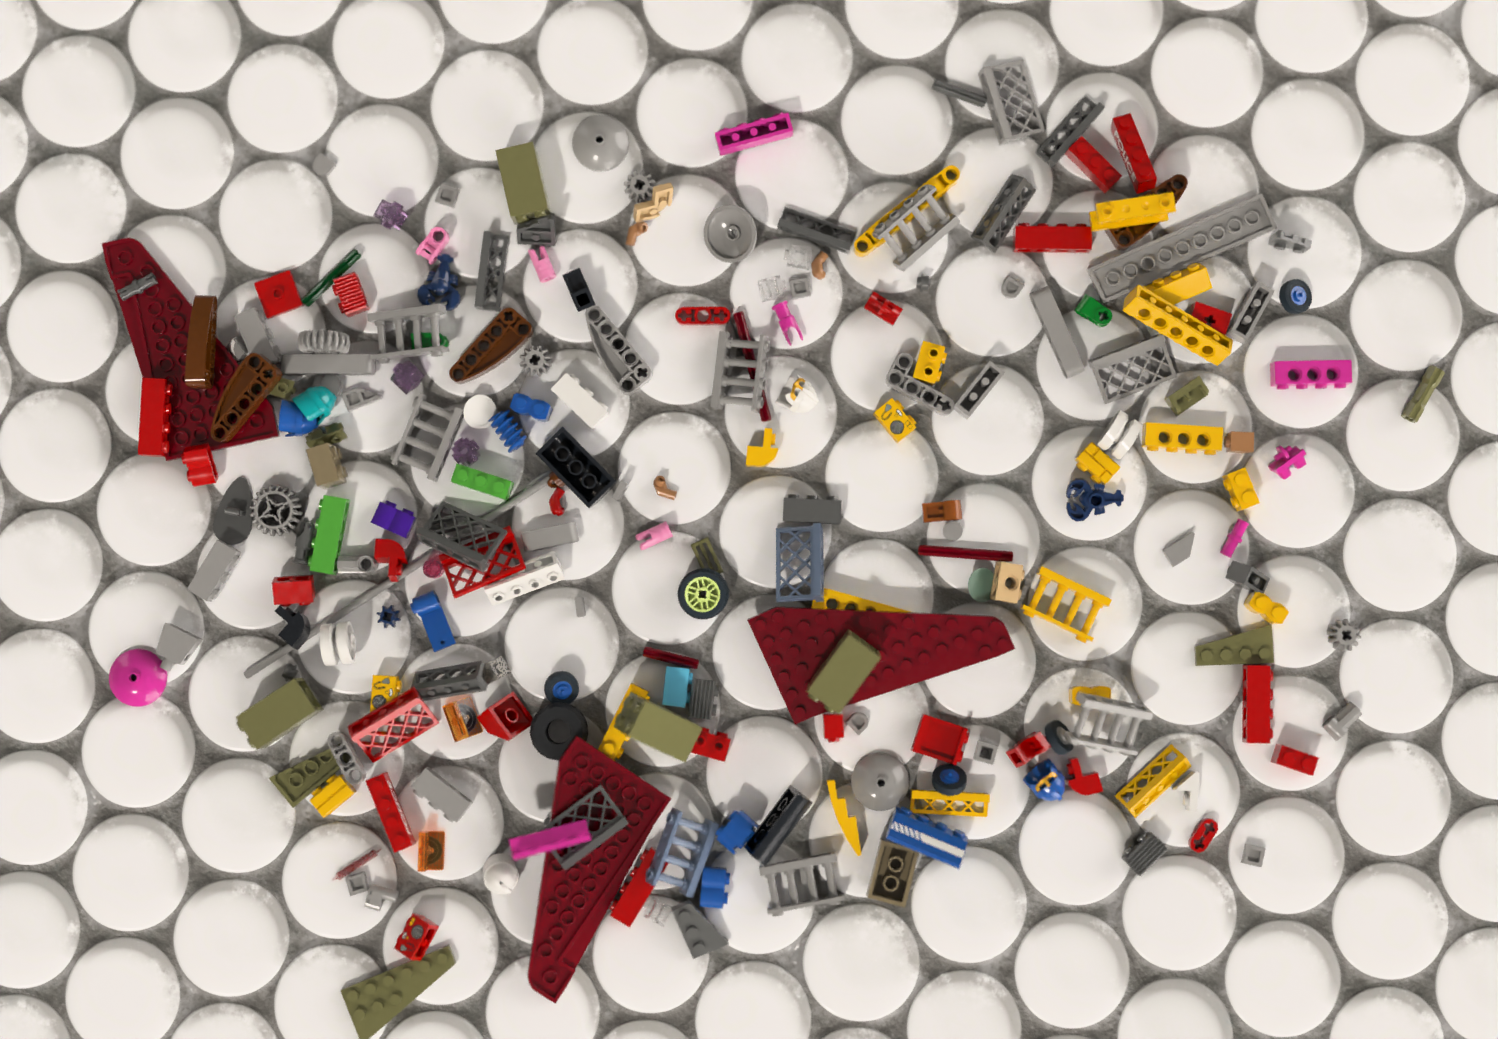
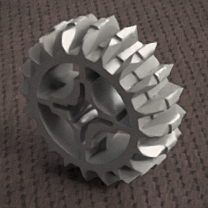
M305 330L299 333L298 350L307 354H346L350 348V336L346 333L330 330Z
M270 485L269 491L265 487L262 488L263 494L260 492L256 493L259 497L258 500L252 498V502L256 503L255 506H250V509L255 510V512L250 513V517H256L252 523L258 524L257 529H263V534H267L270 531V536H275L276 532L278 536H282L283 531L286 534L290 533L288 527L295 529L296 527L293 522H300L296 515H302V512L297 511V509L302 508L301 504H296L300 500L299 497H294L295 492H289L288 487H284L282 490L281 485H277L276 489L274 485ZM281 495L287 501L278 504L276 500H273L272 496ZM266 501L267 509L262 514V507ZM274 507L279 508L277 510L278 514L273 513L275 511ZM290 507V513L286 520L284 513ZM274 517L280 525L270 526L265 520Z

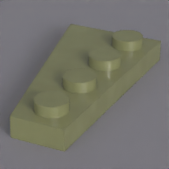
M1272 624L1195 646V666L1274 663Z
M329 748L269 779L294 808L339 771L340 767ZM345 752L343 754L344 762L348 763L351 761L349 753Z

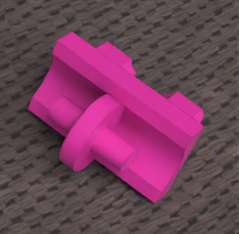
M1279 445L1276 447L1278 454L1273 456L1275 461L1268 465L1270 471L1275 472L1280 478L1285 480L1292 474L1288 468L1293 464L1295 468L1299 469L1306 465L1304 458L1306 452L1304 449L1300 450L1297 446L1283 448Z

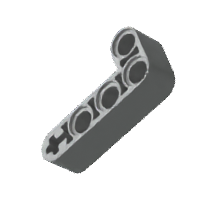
M908 353L899 354L887 374V386L941 416H948L954 410L953 400L907 375L912 367L913 358ZM906 358L909 361V365L902 367L899 364V359ZM891 375H898L900 382L897 384L890 381ZM914 384L917 390L914 393H910L907 391L906 386ZM931 393L933 401L926 402L923 395ZM937 398H940L938 402L940 404H944L945 402L948 403L947 407L949 409L943 411L942 405L937 404L936 407L933 405L937 401Z

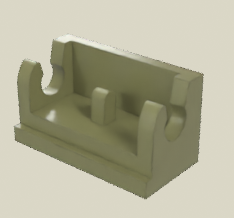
M1198 376L1164 400L1177 417L1209 395V390L1202 381V378Z

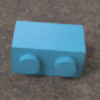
M666 666L662 705L686 707V703L690 704L691 692H688V684L692 685L693 673H690V669Z

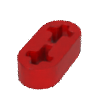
M1205 818L1199 823L1188 841L1191 850L1203 852L1208 847L1218 831V824L1214 820ZM1212 823L1211 827L1213 828V830H1208L1204 835L1203 833L1206 830V827H1204V825ZM1201 836H1203V838L1200 841L1202 846H1197L1195 848L1196 844L1194 843V840H1199Z

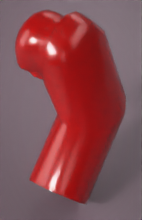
M559 487L555 489L550 497L549 505L554 515L562 516L565 510L561 506L560 499L565 491Z

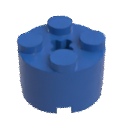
M735 810L728 818L730 822L726 826L722 825L715 833L718 836L716 840L733 855L737 853L735 851L736 848L741 849L755 832L752 829L754 827L758 829L759 827L742 810L739 812Z

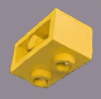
M923 341L912 377L934 386L935 382H939L942 371L939 370L940 364L945 363L947 353L944 352L945 347Z
M1245 467L1222 476L1224 487L1229 491L1231 504L1234 509L1236 508V511H1241L1260 503Z

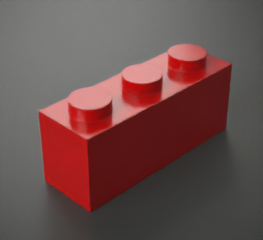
M1083 136L1065 153L1104 194L1122 177Z

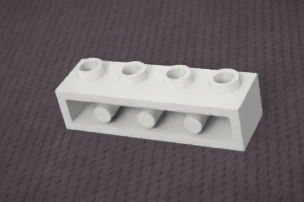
M555 551L525 561L526 569L484 586L492 606L565 579Z

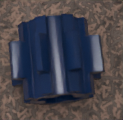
M391 605L389 608L382 606L383 611L377 612V615L380 616L377 622H383L384 628H387L388 625L395 628V622L401 621L398 618L400 610L394 611V605ZM387 613H391L393 615L390 617L391 621L385 619V617H387Z

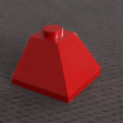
M514 691L487 708L477 717L489 734L510 741L530 727L533 720Z

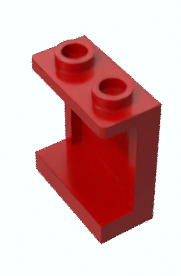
M922 714L911 751L957 765V762H961L964 752L961 749L963 743L967 744L970 733L967 732L968 728Z

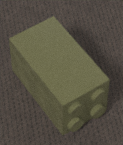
M529 142L495 150L510 217L514 224H521L551 214L538 153L534 143Z
M848 629L807 684L808 696L816 702L821 701L824 703V708L829 712L840 714L880 660V651Z
M294 678L236 716L238 720L236 724L242 732L245 731L247 734L249 745L258 750L267 748L324 709L304 678Z
M632 692L626 697L624 707L621 713L617 715L614 728L626 736L686 763L702 730L701 726L688 718Z

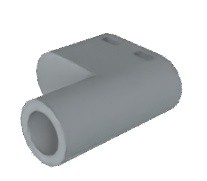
M371 884L364 907L380 911L383 900L397 902L399 891Z

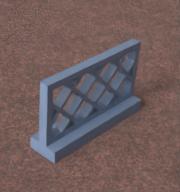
M813 523V526L776 528L777 602L806 600L824 602V552L821 523ZM802 532H810V538L805 543L798 538ZM781 533H789L793 537L785 544L781 540ZM795 540L802 544L796 552L789 547ZM804 548L810 551V556L805 561L798 555ZM787 549L793 555L785 562L781 558V554ZM795 558H798L802 564L794 570L789 564ZM807 566L810 569V574L804 579L799 572ZM787 567L793 573L785 580L781 576V572ZM795 576H798L802 582L794 588L789 582ZM807 584L811 588V595H802L798 591ZM786 585L793 590L788 596H781V590Z

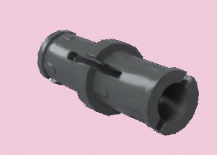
M151 272L139 280H133L131 284L117 291L121 299L125 301L137 293L142 294L143 290L158 284V281L155 280L156 277Z

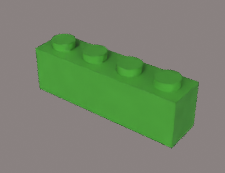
M324 495L323 499H320L319 510L321 512L320 517H317L315 522L317 533L316 537L314 536L311 546L314 549L313 554L309 556L308 560L309 571L336 575L337 561L341 552L350 500Z

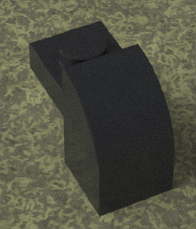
M580 267L562 275L578 312L596 305Z
M279 605L275 612L288 624L278 636L291 647L299 650L309 637L310 622L301 612L295 613L291 608L287 607L285 609Z

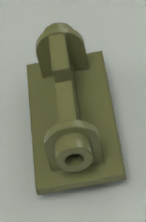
M281 378L270 394L290 400L291 394L294 395L296 387H294L295 381ZM258 384L255 390L262 391L261 385Z
M335 422L325 427V434H323L322 429L308 433L306 444L309 448L325 443L334 444L348 438L343 430V424Z

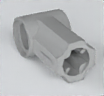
M338 556L337 568L338 573H373L377 570L378 563L372 556ZM367 559L371 561V567L368 570L364 567V562Z
M1349 702L1336 715L1329 717L1322 724V727L1337 741L1348 732V728L1362 715L1361 710L1352 702Z

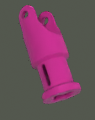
M786 300L773 306L772 310H775L779 318L778 323L786 341L792 346L787 335V330L791 326L797 330L801 340H803V336L794 315H791L787 307L788 302Z

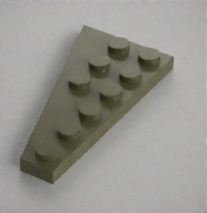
M450 945L424 955L421 961L411 960L340 990L359 1039H370L456 964Z

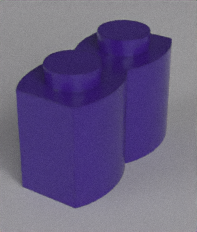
M388 500L385 503L380 501L371 523L399 536L408 538L417 519L413 516L414 512L403 508L402 511L396 509L397 504Z

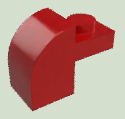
M376 539L374 552L376 562L389 563L388 577L390 581L399 582V576H402L403 573L402 564H408L404 549L394 540Z
M1034 731L1013 745L1005 753L1015 767L1018 768L1027 764L1036 755L1046 752L1051 746L1040 731L1037 733Z
M1072 757L1068 759L1066 768L1068 774L1072 775L1073 778L1065 780L1073 791L1082 795L1103 792L1098 772L1094 771L1083 775L1078 758Z

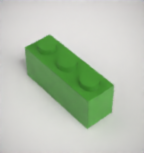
M456 464L451 482L506 501L509 500L514 485L512 481L460 464Z

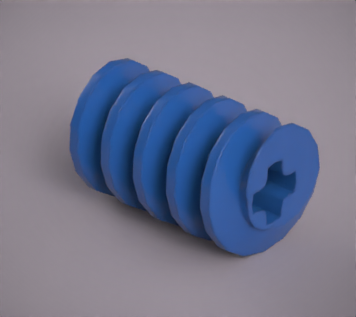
M506 410L494 415L488 422L493 421L491 427L497 428L495 431L497 435L502 434L499 439L501 441L506 440L504 446L510 447L508 452L511 453L525 444L524 440L527 436H520L523 430L515 429L518 426V422L512 424L511 421L514 419V416L507 417L510 410Z

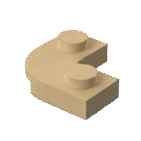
M671 182L653 187L652 200L634 205L633 218L636 223L659 217L661 210L666 206H671L673 198Z

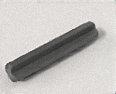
M935 79L932 89L979 107H984L987 101L985 96Z

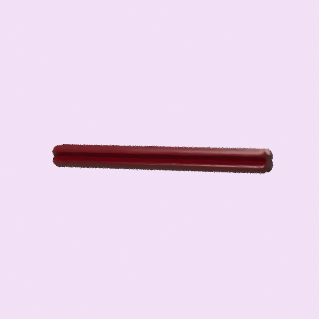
M734 313V320L740 340L751 341L744 313ZM742 348L745 359L756 360L753 349ZM747 367L750 379H755L756 368ZM762 390L763 407L759 413L761 421L767 422L771 420V414L765 392Z

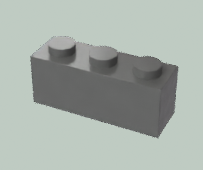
M788 494V498H784L783 522L840 525L842 500H837L838 497L826 496V500L818 499V496L807 495V499L799 498V495Z

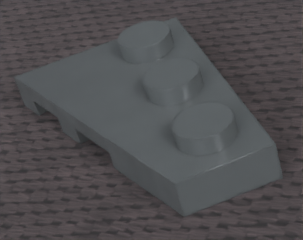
M690 900L671 907L693 959L729 944V941L718 932L717 928L704 917Z

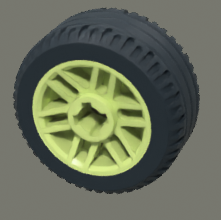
M708 568L693 570L679 584V604L693 618H713L725 608L728 602L729 588L727 582L715 570ZM701 591L707 592L706 597L700 596Z

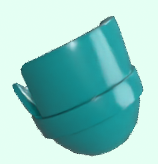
M315 386L307 388L304 392L292 398V401L308 421L317 418V421H319L318 425H320L331 414L337 397L328 388Z

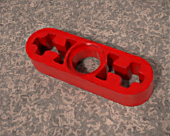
M681 307L675 313L676 321L680 325H725L730 321L731 317L730 311L725 307ZM683 311L686 312V315H692L691 311H695V321H692V317H687L686 321H682V318L678 316L682 315ZM700 311L708 313L709 316L706 321H700L697 318ZM710 311H714V315H719L720 311H724L727 317H724V321H720L719 317H714V321H711Z

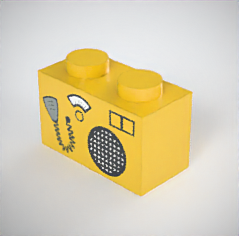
M891 398L876 410L873 415L898 444L916 429V422L911 415H906L902 411L904 407L898 400L894 401Z
M373 675L370 712L398 696V692H401L402 681H399V676Z

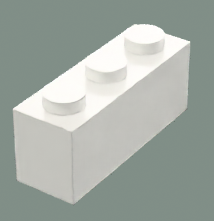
M565 373L551 388L552 392L594 430L609 415L606 411L608 407L601 400L597 402L593 398L595 394L587 387L583 389L579 385L581 381L574 374L569 376Z

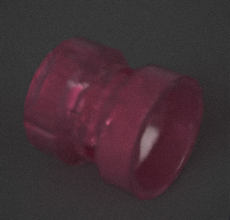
M429 559L423 565V572L429 578L437 579L444 574V567L439 560Z

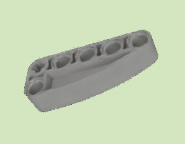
M595 305L587 308L585 316L588 330L605 369L623 394H634L650 381L652 372L649 366L601 308ZM593 311L600 313L596 320L590 319V313ZM604 326L612 327L609 334L602 333ZM617 340L624 342L623 347L620 349L614 348V343ZM634 355L636 360L634 363L629 364L626 362V357ZM640 370L648 371L645 378L643 376L638 377ZM631 381L633 388L625 390L623 389V384Z

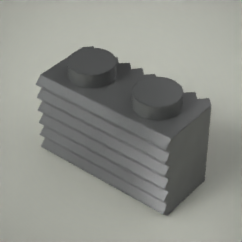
M692 679L688 717L711 720L712 716H716L717 704H713L714 696L718 697L719 685H716V681Z
M1149 831L1140 834L1136 839L1138 842L1133 847L1130 845L1123 851L1124 856L1122 860L1140 877L1168 850Z

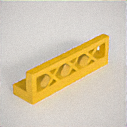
M1170 744L1121 789L1115 797L1136 818L1191 767V764L1181 752ZM1172 751L1177 755L1173 761H1166V757ZM1162 766V771L1159 774H1152V770L1155 767ZM1148 779L1145 787L1138 788V783L1141 780ZM1133 792V798L1130 801L1126 802L1122 798L1127 793Z
M911 789V813L987 817L988 802H990V794L961 792L958 795L946 796L935 790ZM915 799H924L928 803L923 809H914ZM935 800H943L947 805L942 810H936L931 804ZM955 801H963L966 807L961 811H955L951 804ZM974 802H983V812H975L970 806ZM950 807L952 811H946V809ZM969 808L972 812H965V810Z

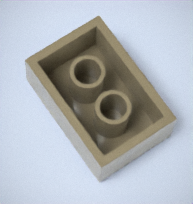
M880 838L866 892L867 898L905 907L919 852L896 842Z

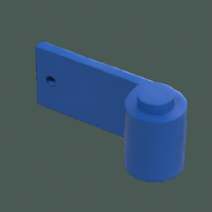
M432 590L413 598V603H410L411 609L414 614L417 613L421 617L433 651L438 652L456 644L436 592Z

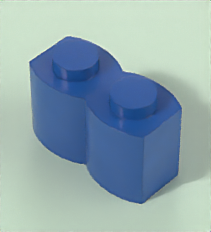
M520 393L513 395L510 408L517 414L523 416L530 415L535 420L541 422L549 421L553 409L543 400H532L527 395Z
M704 866L700 907L723 909V904H727L728 892H725V884L729 885L730 873H726L727 868Z

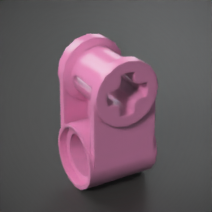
M441 227L433 228L425 240L418 246L416 254L426 258L429 264H434L438 255L441 254L448 244L449 234ZM438 233L444 234L441 241L435 240Z

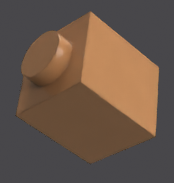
M1231 431L1227 433V436L1224 437L1226 452H1254V432Z

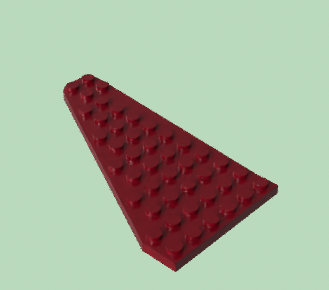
M123 238L102 243L107 269L113 281L142 377L167 379L171 381L173 386V393L170 395L169 402L172 405V412L169 414L168 419L171 430L167 436L170 448L169 452L166 453V461L182 459L181 454L184 452L185 447L209 443L213 452L280 437L274 407L265 398L230 441L219 442L213 440L210 433L218 403L230 379L240 366L239 363L216 336L213 388L200 389L188 387L185 383L188 332L193 306L141 242L133 238ZM151 272L154 274L158 284L143 290L142 294L137 293L125 301L121 299L117 290L131 284L135 279L139 280L149 275ZM246 399L243 403L245 409H247L250 404L248 399ZM233 414L231 417L233 423L237 421L236 414ZM223 428L219 431V436L221 438L225 436V430Z
M773 607L747 619L794 724L829 712L824 708V703L821 701L816 702L808 696L807 684L848 629L880 651L881 658L846 706L998 657L1015 649L1005 624L999 618L988 615Z
M577 735L558 760L549 822L601 784L628 821V824L567 870L563 869L551 851L545 852L527 979L534 991L555 1004L569 984L579 961L651 829L671 800L669 796ZM601 791L593 795L592 803L603 805L604 795ZM606 799V805L611 806ZM579 805L576 815L587 817L589 805ZM591 806L590 817L601 819L603 807ZM605 808L603 819L612 820L617 816L614 809ZM563 817L560 826L572 823L573 817ZM575 818V822L584 820L583 818ZM589 819L588 831L596 832L599 830L601 821ZM569 846L556 849V852L562 857L568 853Z

